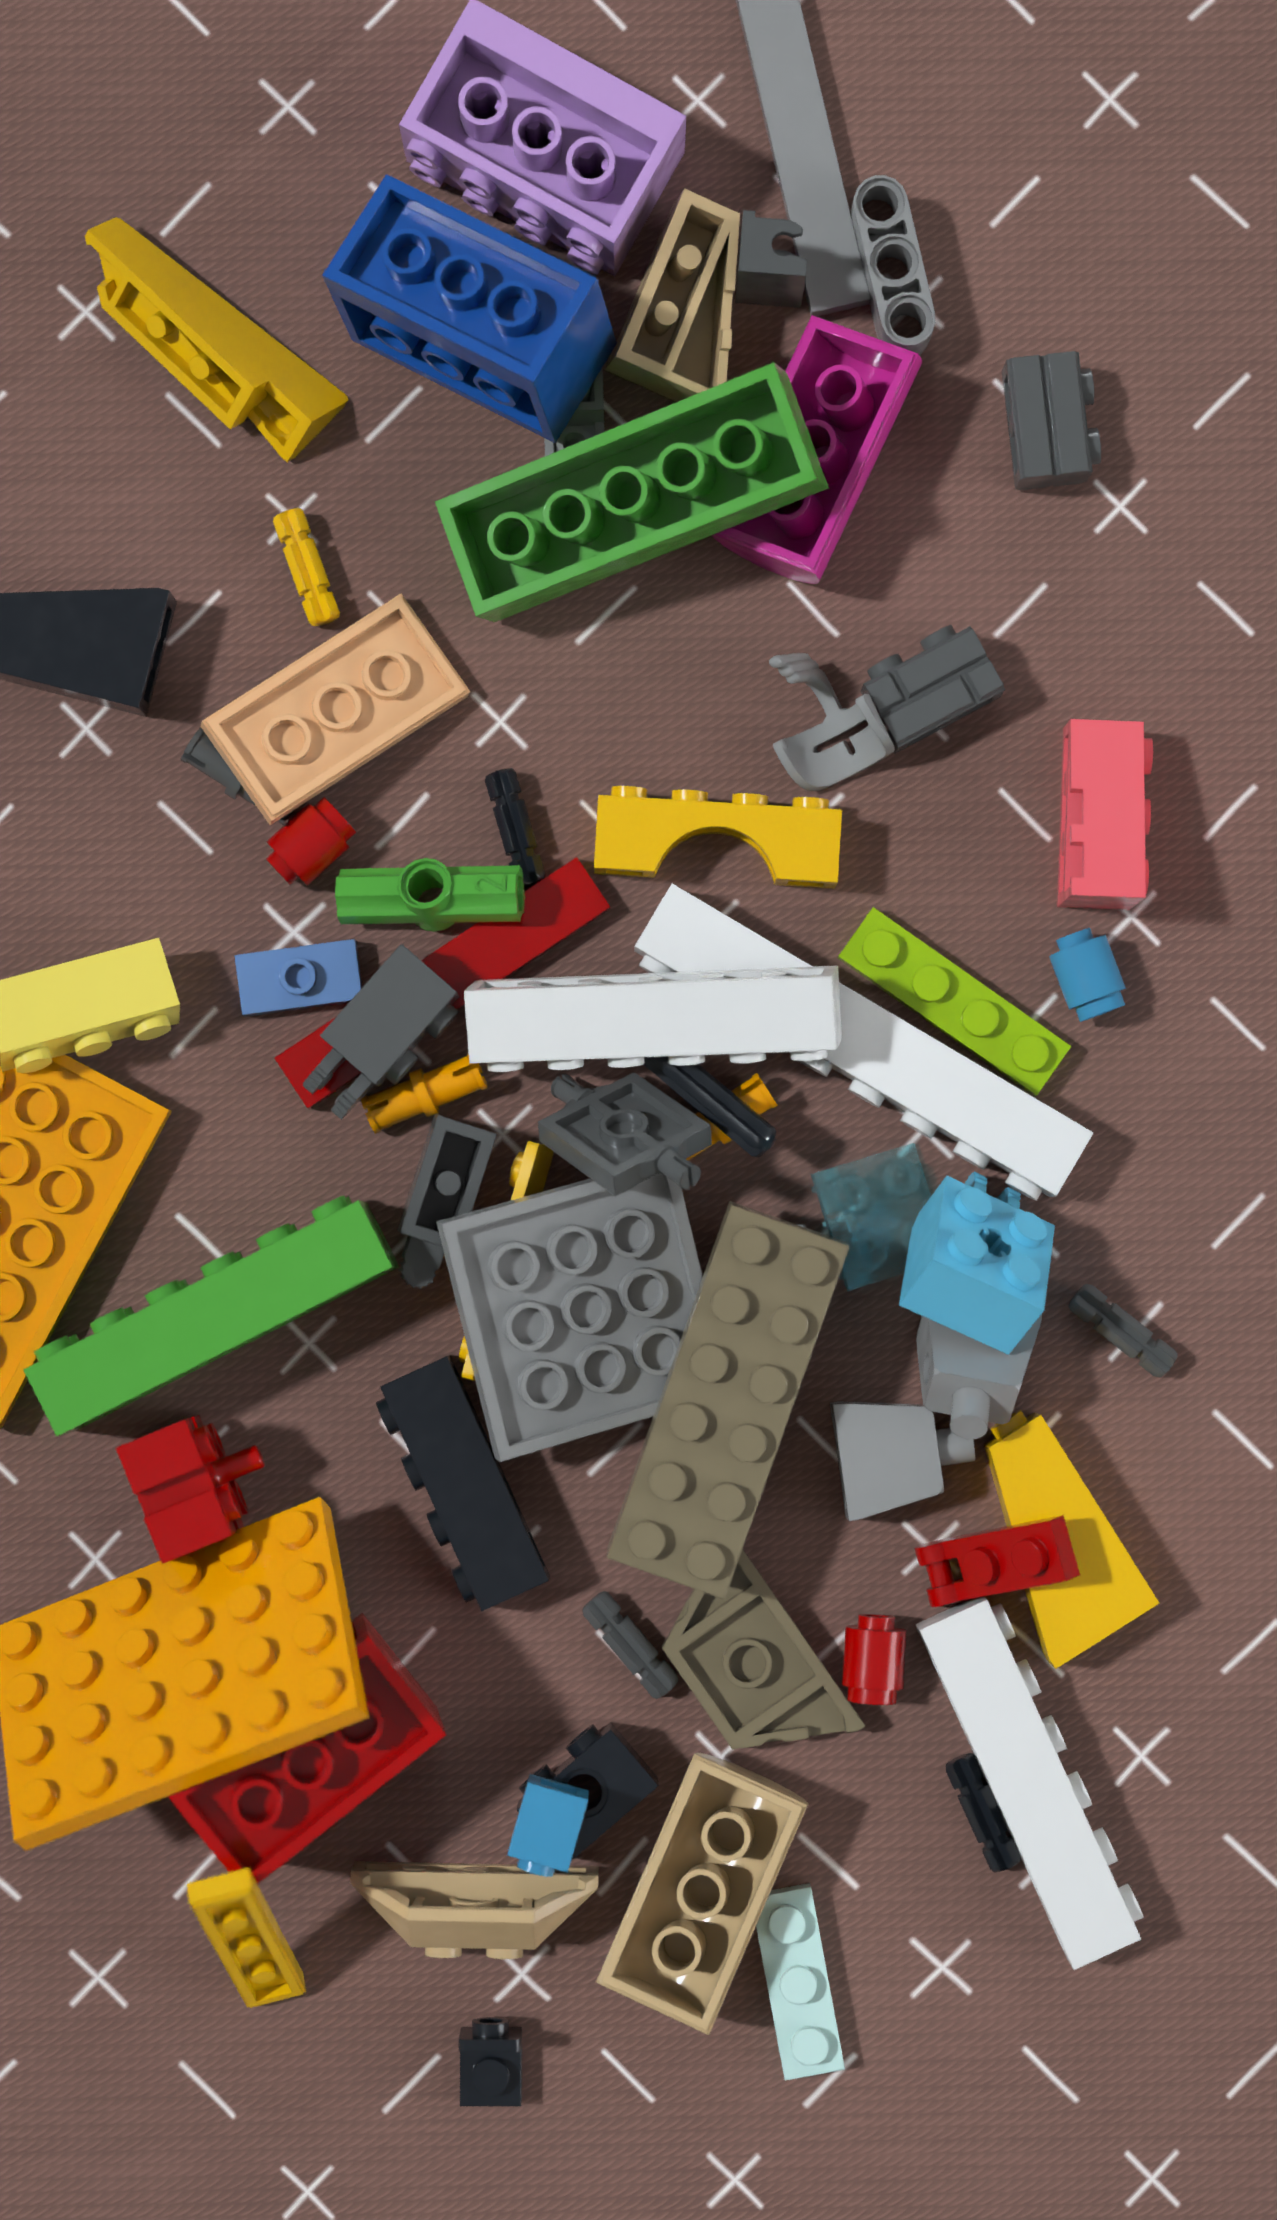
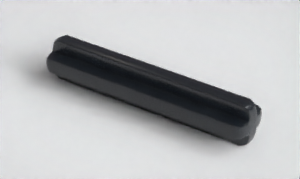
M668 1056L644 1057V1066L751 1156L761 1157L767 1150L773 1147L776 1142L775 1127L701 1065H671L668 1063Z

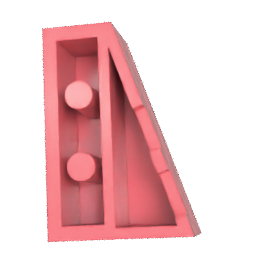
M1070 719L1063 728L1057 907L1130 910L1146 898L1149 884V861L1145 858V835H1148L1150 831L1151 801L1150 799H1145L1144 775H1150L1152 771L1153 740L1152 738H1144V722Z

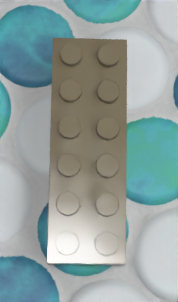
M729 1201L607 1546L608 1559L725 1599L850 1246L845 1241Z

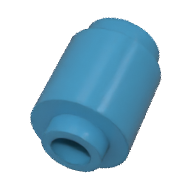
M1086 928L1056 940L1059 952L1050 955L1049 959L1068 1009L1075 1008L1080 1022L1126 1005L1121 991L1125 990L1126 987L1106 935L1094 938L1091 929Z

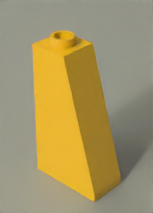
M1018 1410L1012 1413L1010 1422L995 1424L990 1428L995 1438L985 1443L984 1448L1006 1526L1064 1515L1080 1576L1065 1582L1025 1589L1042 1653L1048 1662L1057 1669L1160 1603L1042 1415L1034 1412L1030 1416L1025 1417L1022 1410Z

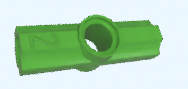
M423 858L413 861L405 868L340 869L339 876L336 877L335 899L337 918L341 925L415 923L423 930L436 932L445 930L454 923L519 922L524 913L525 891L523 872L520 865L446 867L438 860ZM431 888L443 889L442 893L435 900L426 903L418 902L419 897L426 890Z

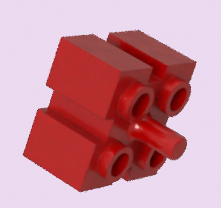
M197 1415L115 1448L132 1491L137 1495L143 1509L145 1523L162 1564L237 1533L236 1530L244 1527L241 1517L249 1512L243 1493L235 1479L265 1466L258 1446L252 1445L226 1456L222 1441L214 1424L203 1425L200 1416Z

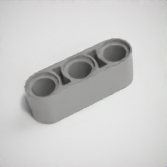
M874 175L865 179L857 187L850 215L871 298L869 305L877 339L921 355L929 344L935 326V310L908 197L903 186L896 179L886 175ZM871 200H882L892 207L894 215L885 221H875L865 214L862 207ZM894 257L906 265L908 274L900 279L891 280L884 277L878 271L876 264L884 258ZM909 315L920 323L922 332L913 338H904L898 336L893 331L890 322L897 316Z

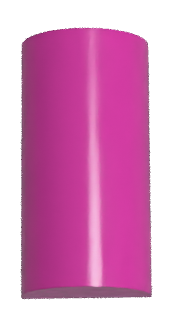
M812 315L785 372L789 376L829 488L711 536L735 554L766 570L795 581L818 584L922 365L920 355Z

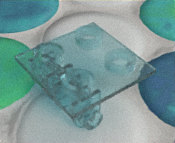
M915 1143L811 1174L814 1184L811 1187L812 1193L816 1192L825 1219L822 1222L823 1228L827 1227L830 1237L845 1241L850 1246L839 1275V1279L844 1280L846 1290H854L903 1274L912 1227L918 1213L931 1197Z

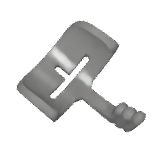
M782 654L773 656L769 660L770 666L778 668L779 673L786 677L788 683H806L817 696L827 715L823 723L773 743V748L790 777L801 788L808 791H821L876 764L895 751L894 744L869 694L858 697L855 700L856 704L852 707L842 708L826 674L808 654ZM864 721L868 722V726L865 729L849 737L855 749V754L851 752L846 740L824 751H817L819 745L847 732Z

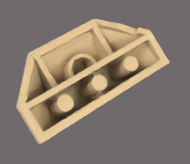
M355 1861L351 1870V1885L410 1947H424L425 1955L434 1958L459 1957L462 1955V1948L486 1949V1956L494 1959L523 1957V1949L535 1950L598 1889L599 1866H569L568 1873L555 1869L553 1877H544L519 1869L517 1864Z

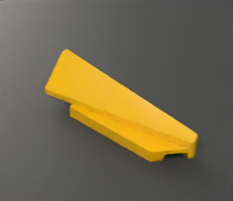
M112 218L88 229L86 232V244L91 245L99 253L105 280L97 286L101 307L229 429L243 423L248 416L280 457L289 462L315 438L348 402V396L122 219Z

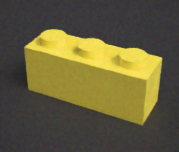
M151 939L0 980V1066L2 1072L16 1068L18 1073L34 1072L49 1066L54 1057L76 1052V1055L80 1057L92 1056L108 1050L112 1046V1042L135 1035L137 1040L143 1041L168 1033L171 1030V1025L179 1023L180 1003L160 939Z

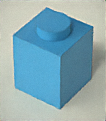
M529 1774L507 1856L519 1859L517 1864L519 1869L544 1877H553L555 1869L568 1873L587 1806L589 1791Z

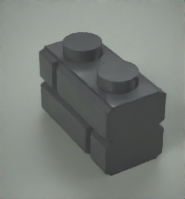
M1076 351L1052 353L1045 356L1015 357L1006 360L1002 369V379L1015 490L1074 485L1087 482L1093 472L1092 465L1101 463L1098 428H1087L1085 405L1094 404V382L1091 369H1081L1079 352Z
M948 625L920 642L924 650L923 652L904 662L899 653L867 670L871 680L863 684L861 694L870 695L894 744L895 754L995 701L1004 693V684L993 664L988 659L982 644L971 626L956 633L953 626Z

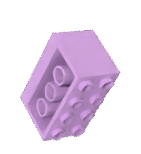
M469 0L399 123L406 161L411 163L409 169L418 178L435 187H441L442 183L445 182L464 193L462 199L480 213L493 216L495 211L505 215L516 222L514 227L520 234L537 244L546 245L547 241L550 240L569 251L567 254L568 259L587 272L598 274L600 269L615 276L685 153L686 115L478 0Z

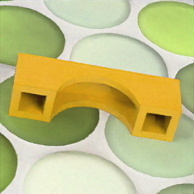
M635 786L611 787V795H598L594 874L654 878L663 860L680 843L703 834H724L747 843L762 857L770 871L774 885L835 889L838 883L842 810L829 809L828 799L793 798L792 807L768 805L769 797L766 795L736 793L732 794V803L709 802L708 793L698 790H672L671 799L647 798L648 789Z

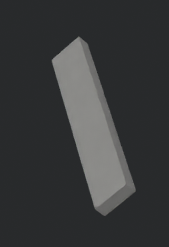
M736 0L787 219L796 222L803 228L802 236L792 238L796 256L807 259L804 290L810 315L817 317L869 305L871 298L800 1Z

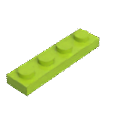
M874 907L837 957V959L1034 1097L1038 1095L1071 1048V1045Z

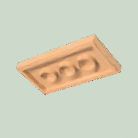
M399 594L202 720L200 727L269 825H272L467 698L470 690L404 596Z

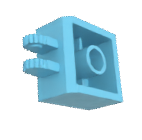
M975 1171L968 1176L965 1184L946 1176L918 1213L912 1227L899 1306L1009 1355L1044 1311L1055 1225L1039 1218L1033 1213L1021 1210V1194L1014 1189L1005 1188L998 1198L986 1194L988 1178Z

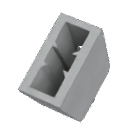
M1042 1315L1039 1316L1009 1355L921 1316L916 1335L923 1405L929 1411L951 1415V1431L964 1439H977L984 1436L988 1429V1422L996 1424L1010 1422L1041 1325Z
M840 1401L830 1403L845 1517L849 1521L863 1519L943 1493L944 1485L941 1466L975 1461L973 1439L958 1437L950 1428L936 1429L933 1411H929L923 1404Z

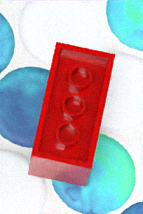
M363 1613L354 1618L351 1623L368 1718L168 1796L229 1873L249 1868L258 1885L446 1736L437 1706Z

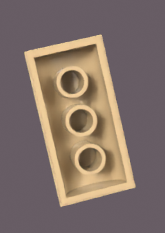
M695 1753L596 1983L709 2035L806 1811L808 1802L784 1786L746 1768L708 1754Z

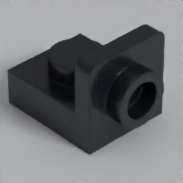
M499 2017L477 2018L472 2020V2027H461L459 2035L460 2106H521L522 2027H509V2020Z

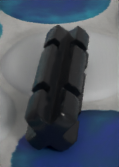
M513 768L494 771L485 776V784L490 801H495L496 803L493 811L506 856H511L512 858L509 866L520 865L523 872L524 887L536 884L543 880L546 874L540 854L535 855L534 849L537 848V843L524 799L519 800L518 794L522 792L516 771Z
M968 1753L952 1759L946 1764V1773L954 1790H960L958 1795L959 1802L978 1843H984L982 1852L990 1870L996 1873L1015 1866L1020 1862L1021 1856L1012 1836H1007L1005 1833L1008 1831L1007 1825L988 1783H983L981 1780L984 1775L975 1755Z

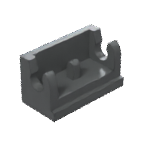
M743 210L735 303L801 308L807 272V259L795 256L785 250L772 248L773 240L780 235H787L791 238L801 237L803 228L799 224L786 219L755 217V211Z

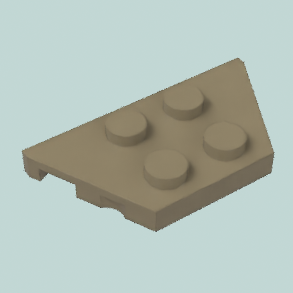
M743 1549L725 1599L696 1589L692 1590L664 1641L662 1649L732 1750L761 1746L767 1742L781 1740L788 1742L808 1739L809 1736L835 1732H856L865 1727L862 1719Z

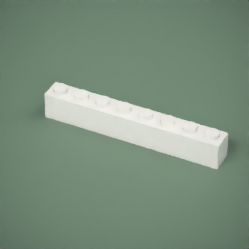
M671 884L634 946V951L643 956L639 966L648 973L813 967L674 884ZM839 982L842 1039L837 1050H827V1058L799 1062L825 1077L828 1076L831 1069L836 1070L852 1080L848 1088L850 1092L878 1108L885 1099L905 1111L900 1120L902 1123L932 1139L936 1130L957 1142L953 1152L974 1166L984 1170L988 1162H991L1010 1173L1005 1183L1021 1194L1037 1201L1041 1192L1048 1197L1057 1196L1092 1137V1131Z

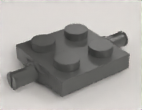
M635 1072L612 1084L593 1089L584 1088L568 1074H562V1079L558 1076L553 1081L551 1094L566 1105L563 1109L538 1121L539 1140L608 1192L617 1196L656 1174H665L686 1190L689 1189V1184L692 1187L697 1184L701 1176V1170L697 1165L686 1160V1158L712 1145L710 1124Z

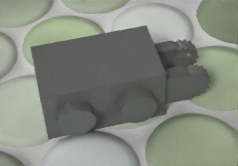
M401 943L322 1032L320 1036L333 1049L317 1065L302 1086L312 1094L323 1089L332 1079L333 1073L347 1059L362 1074L349 1088H346L337 1097L335 1105L331 1109L342 1120L374 1084L380 1087L388 1079L395 1085L406 1075L419 1058L412 1050L427 1033L434 1039L443 1033L459 1013L452 1005L460 996Z
M434 1114L397 1227L400 1233L408 1235L401 1255L403 1261L399 1262L401 1268L398 1270L402 1273L400 1277L403 1280L405 1279L404 1282L407 1285L410 1284L412 1288L419 1287L421 1289L422 1286L428 1287L430 1282L433 1283V1278L437 1277L435 1271L439 1270L444 1251L436 1221L472 1212L497 1134Z

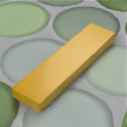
M249 1868L186 1884L189 1904L247 2007L261 2006L303 1995L306 1992L303 1971Z

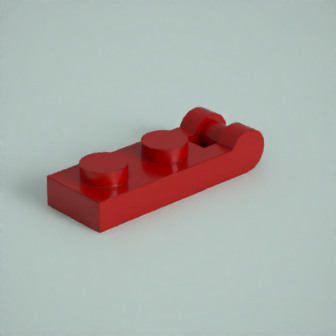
M1064 1515L940 1539L914 1548L919 1566H926L931 1587H928L926 1592L931 1607L1065 1582L1080 1576ZM949 1559H958L962 1579H954Z

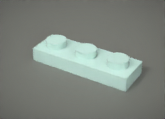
M807 1883L771 1890L756 1928L784 2079L787 2081L845 2070L811 1885Z

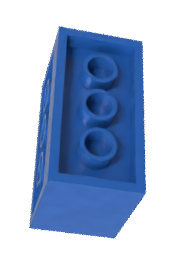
M387 174L322 275L352 341L553 443H556L617 344L596 277Z

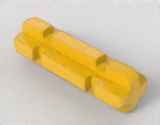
M294 508L281 512L273 518V523L280 542L286 544L283 552L300 597H305L302 605L307 619L312 626L330 623L339 618L340 611L333 592L327 591L330 583L313 538L308 537L311 530L304 511L301 508Z

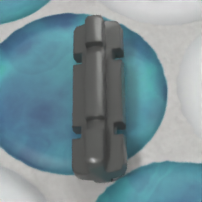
M1090 1284L1083 1285L1071 1299L1068 1306L1070 1311L1084 1322L1092 1321L1095 1324L1093 1329L1127 1356L1139 1358V1365L1151 1375L1160 1378L1164 1376L1175 1363L1178 1357L1177 1352L1163 1340L1157 1339L1155 1341L1151 1338L1153 1332L1116 1303L1108 1304L1106 1302L1108 1297L1096 1287Z
M600 1592L583 1607V1616L595 1630L600 1628L605 1633L602 1636L604 1641L633 1675L638 1673L642 1677L640 1683L655 1699L663 1697L678 1683L677 1673L665 1659L660 1662L656 1657L658 1651L628 1615L622 1617L619 1613L621 1607L608 1592Z

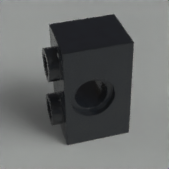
M611 1722L601 1731L594 1724L582 1731L565 1748L571 1756L554 1771L545 1764L532 1774L567 1784L576 1775L588 1774L596 1778L601 1785L602 1791L600 1796L586 1806L571 1861L659 1786L658 1777ZM528 1779L519 1787L523 1794ZM521 1798V1799L518 1801V1805H517V1811H518V1813H519V1809H520L521 1802H522V1799H523V1798Z

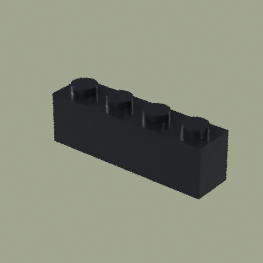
M451 1355L380 1386L385 1398L376 1402L378 1411L390 1435L399 1431L402 1434L410 1454L401 1457L403 1466L415 1491L425 1487L435 1510L426 1513L439 1545L442 1547L451 1543L459 1560L460 1566L451 1570L465 1602L476 1599L481 1611H484L549 1581L550 1574L499 1461L494 1458L490 1441Z

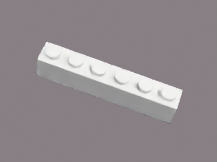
M838 966L475 980L464 990L469 1063H487L488 1071L509 1072L523 1069L524 1061H547L549 1069L568 1070L583 1067L584 1059L606 1058L608 1059V1066L626 1068L643 1065L645 1063L644 1057L668 1056V1063L671 1065H695L705 1062V1055L729 1054V1061L733 1063H754L766 1060V1053L790 1052L792 1060L814 1061L827 1058V1050H837L842 1039Z
M985 1597L973 1598L915 1624L1072 1968L1076 1970L1141 1940L1134 1922L1144 1918L1129 1884L1127 1883L1118 1888L1108 1866L1118 1862L1117 1856L1103 1827L1092 1831L1083 1809L1092 1805L1091 1799L1078 1772L1075 1771L1067 1775L1057 1753L1067 1749L1066 1744L1052 1715L1041 1719L1032 1697L1041 1693L1040 1687L1027 1660L1024 1659L1016 1663L1006 1641L1016 1637L1001 1603L990 1607Z

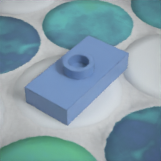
M355 939L234 955L241 1010L244 1017L349 1003L362 988Z

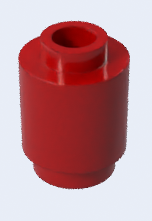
M323 797L314 806L307 803L266 841L274 850L266 860L289 885L300 878L308 886L350 848L346 842L357 832L334 806Z
M859 1614L858 1625H847L845 1627L842 1685L848 1687L847 1700L849 1702L869 1705L896 1704L897 1690H902L904 1686L907 1630L895 1627L894 1616Z

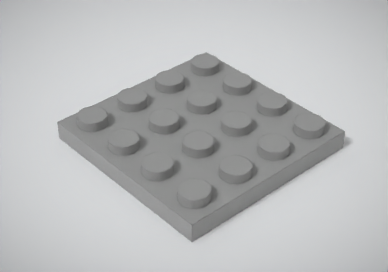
M656 1174L633 1188L614 1196L590 1178L436 1221L495 1459L502 1462L654 1416L703 1278L682 1188L679 1184L665 1174Z

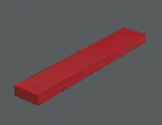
M576 857L525 891L524 913L521 916V921L478 922L421 961L458 993L460 997L452 1006L459 1010L465 1006L464 990L475 980L508 978L610 910L611 907L578 857ZM335 1018L274 1058L308 1109H311L362 1074L346 1059L333 1073L332 1079L323 1089L312 1094L302 1086L317 1065L333 1049L320 1035Z

